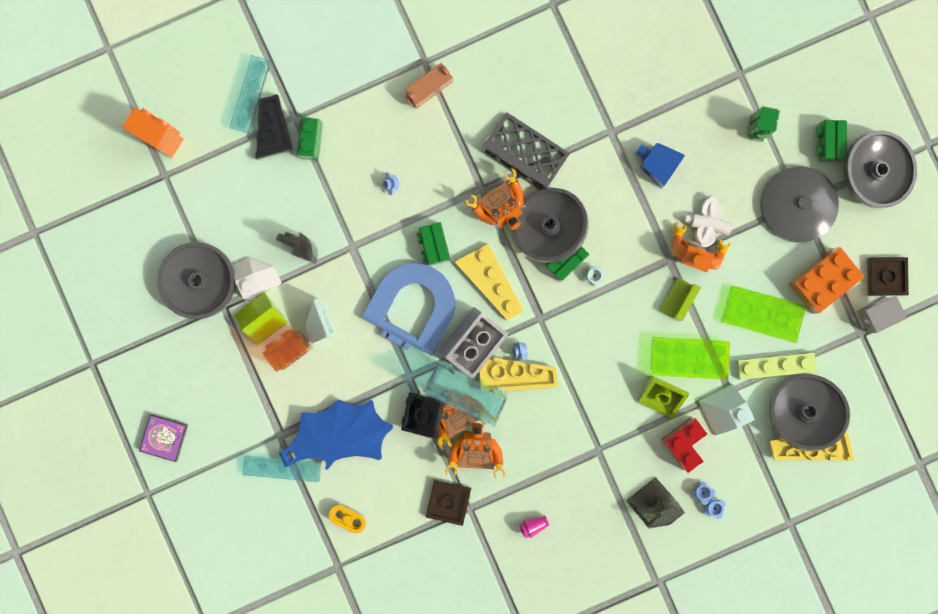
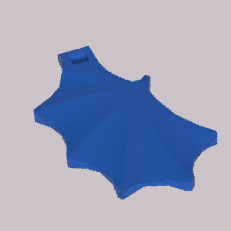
M337 400L325 411L318 413L302 412L297 436L285 450L279 452L285 468L308 458L324 460L326 462V470L330 468L334 461L347 457L360 456L381 460L383 439L393 429V425L381 419L375 411L372 400L355 406ZM290 451H293L296 457L293 460H290L288 456Z

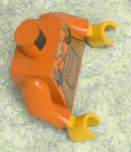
M512 169L514 175L511 178L507 177L506 172H504L505 178L510 180V183L506 181L478 201L471 194L472 204H469L464 199L465 205L472 207V211L481 222L492 226L497 225L499 228L508 224L511 230H515L521 225L517 217L522 214L521 208L524 205V193L519 181L515 179L516 171Z
M676 223L672 229V234L674 235L672 253L674 257L681 263L704 272H708L709 269H719L731 243L723 245L721 239L716 252L684 240L682 235L687 227L684 225L681 229L678 223Z
M445 390L438 395L439 399L445 400L438 433V445L443 450L442 444L448 442L449 447H451L449 440L451 437L479 420L486 425L484 418L489 416L492 419V415L477 400L469 396L462 397L461 395L453 399L449 391Z
M473 423L472 432L465 431L463 437H459L451 446L448 458L449 466L445 469L446 475L448 468H453V476L457 474L455 464H457V467L478 469H494V466H496L493 472L494 477L496 478V472L499 470L503 472V478L505 477V471L502 469V449L497 441L491 438V433L483 432V424Z

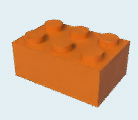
M134 107L122 126L123 129L173 158L184 140L179 136L180 131L144 108L140 111Z
M837 247L830 250L790 282L789 286L810 312L817 314L825 310L865 276L843 249Z

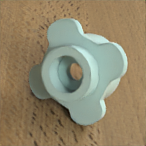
M590 265L587 268V275L583 279L586 283L590 282L595 287H599L602 284L603 276L606 274L605 270Z

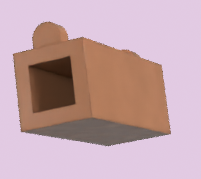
M441 62L406 88L405 93L407 96L404 98L410 106L414 105L418 109L453 83V77Z

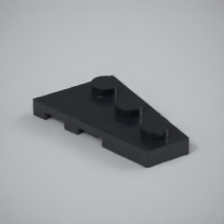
M278 94L259 99L256 160L293 151Z

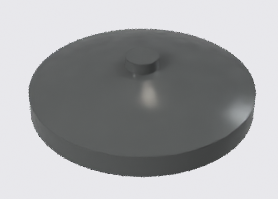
M874 131L859 137L850 146L845 156L844 178L851 194L868 207L887 208L901 203L913 190L917 178V163L911 147L903 138L888 131Z
M796 166L777 173L769 180L762 192L760 208L765 224L777 237L793 243H804L823 236L832 227L838 214L839 200L834 185L823 173L810 167Z
M547 188L546 190H538L524 199V205L521 208L522 214L517 217L521 225L517 229L512 230L515 243L527 257L537 262L555 263L569 258L579 250L587 237L589 219L584 205L573 193L560 188Z
M190 242L173 249L163 260L158 272V290L163 302L177 315L189 319H205L221 312L231 301L236 287L235 270L227 255L217 247L202 242Z
M801 374L787 379L776 389L770 401L769 416L775 432L785 443L802 451L814 452L833 446L844 436L850 422V409L845 395L833 382L818 375Z

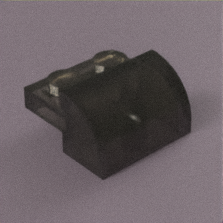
M285 232L284 235L278 233L276 241L293 247L292 255L316 264L318 249L309 237L302 233H299L298 237L288 232Z

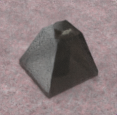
M656 477L626 500L648 529L671 525L685 513L675 498Z

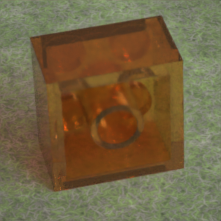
M288 329L280 335L282 339L276 342L272 341L265 346L266 350L262 354L276 372L284 371L313 349L300 330Z

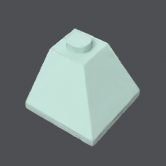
M320 299L313 300L305 324L306 330L304 334L307 341H311V344L336 336L323 300Z
M733 384L698 400L715 435L738 429L755 420L746 401Z

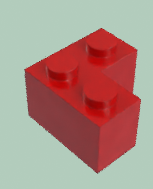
M690 417L661 439L682 469L687 473L704 462L693 448L695 443L707 435V432L696 418Z

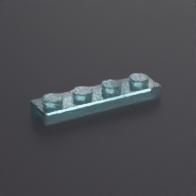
M251 55L229 128L247 134L250 133L271 65L270 60Z
M245 455L242 475L319 482L322 462L300 460L285 468L281 458Z

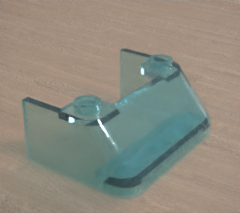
M442 361V363L437 362L423 392L495 426L508 398L505 394L506 391L497 386L494 389L489 388L453 370V365Z

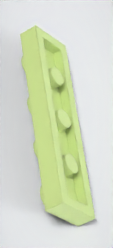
M815 353L736 360L739 380L817 372Z

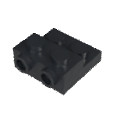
M409 392L405 402L406 408L401 421V430L437 439L445 400Z

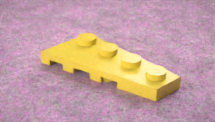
M489 244L455 261L457 266L506 320L524 312Z
M490 357L479 371L481 393L558 388L555 367Z
M847 431L833 446L814 452L796 449L785 443L781 438L769 440L773 460L855 461Z

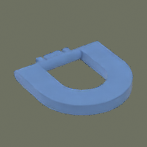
M419 263L405 264L393 269L382 279L362 319L383 330L380 335L381 337L385 338L387 333H389L390 335L387 340L401 347L403 341H405L404 349L408 350L411 344L433 356L453 318L455 310L454 293L444 275L433 267ZM410 284H420L427 287L432 292L435 300L433 313L419 338L384 320L400 290Z

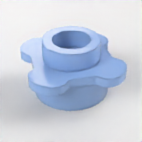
M387 172L385 173L382 185L389 195H393L394 190H398L399 180L395 175Z
M521 342L514 343L512 348L514 357L518 361L527 358L528 349L526 344Z
M700 482L698 484L699 487L692 491V496L698 498L702 505H707L709 499L715 495V490L707 486L706 482Z
M711 497L707 508L704 510V514L721 519L724 507L726 506L723 500H714Z

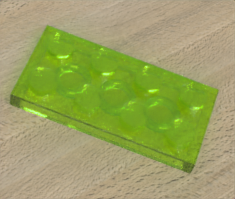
M731 286L721 323L797 343L807 306Z
M652 337L650 375L728 380L730 341Z

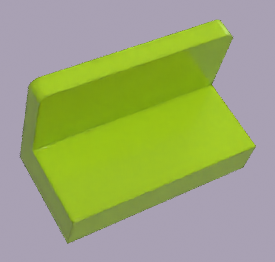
M677 278L665 298L660 311L677 321H683L701 287Z

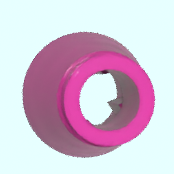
M544 515L523 520V523L519 524L524 538L530 537L531 539L548 527L549 522Z

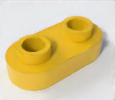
M342 504L333 506L329 512V519L332 523L351 533H360L366 526V519L362 514ZM341 511L343 513V516L338 517L336 515V512ZM353 520H359L360 525H354Z

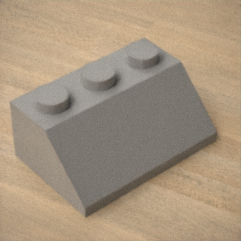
M473 307L438 352L466 375L474 379L509 334L480 310Z

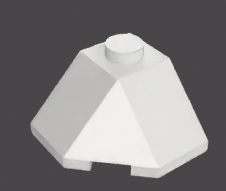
M252 258L244 259L233 265L235 282L242 298L245 300L252 299L282 285L275 267Z

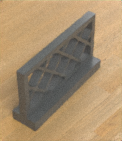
M506 112L488 140L483 144L481 150L482 153L511 172L514 169L517 176L539 190H546L570 155L568 151L508 112ZM508 119L513 122L515 129L505 131V121ZM527 131L530 133L531 139L521 141L519 132ZM516 133L518 142L508 143L506 134ZM503 135L505 144L497 145L492 140L495 136ZM542 141L546 144L547 150L537 151L535 142ZM532 143L534 152L524 154L522 145ZM519 145L521 154L514 156L510 153L509 147ZM559 152L564 157L561 161L553 162L551 153ZM548 153L550 163L540 164L538 155ZM535 156L537 165L529 166L526 164L525 157ZM551 166L552 175L550 178L542 174V167Z

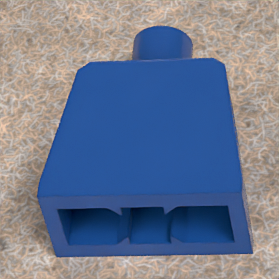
M656 143L651 150L641 144L635 153L644 159L639 168L660 188L666 185L685 157L684 154L660 143Z

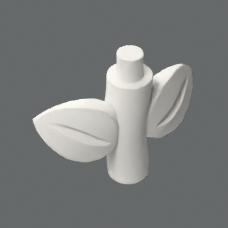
M713 195L708 196L702 203L700 208L701 215L685 216L684 222L690 223L691 227L697 228L695 239L701 247H708L715 242V232L727 236L730 235L732 223L719 219L721 207Z

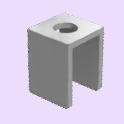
M897 296L882 298L857 311L867 333H878L907 319Z

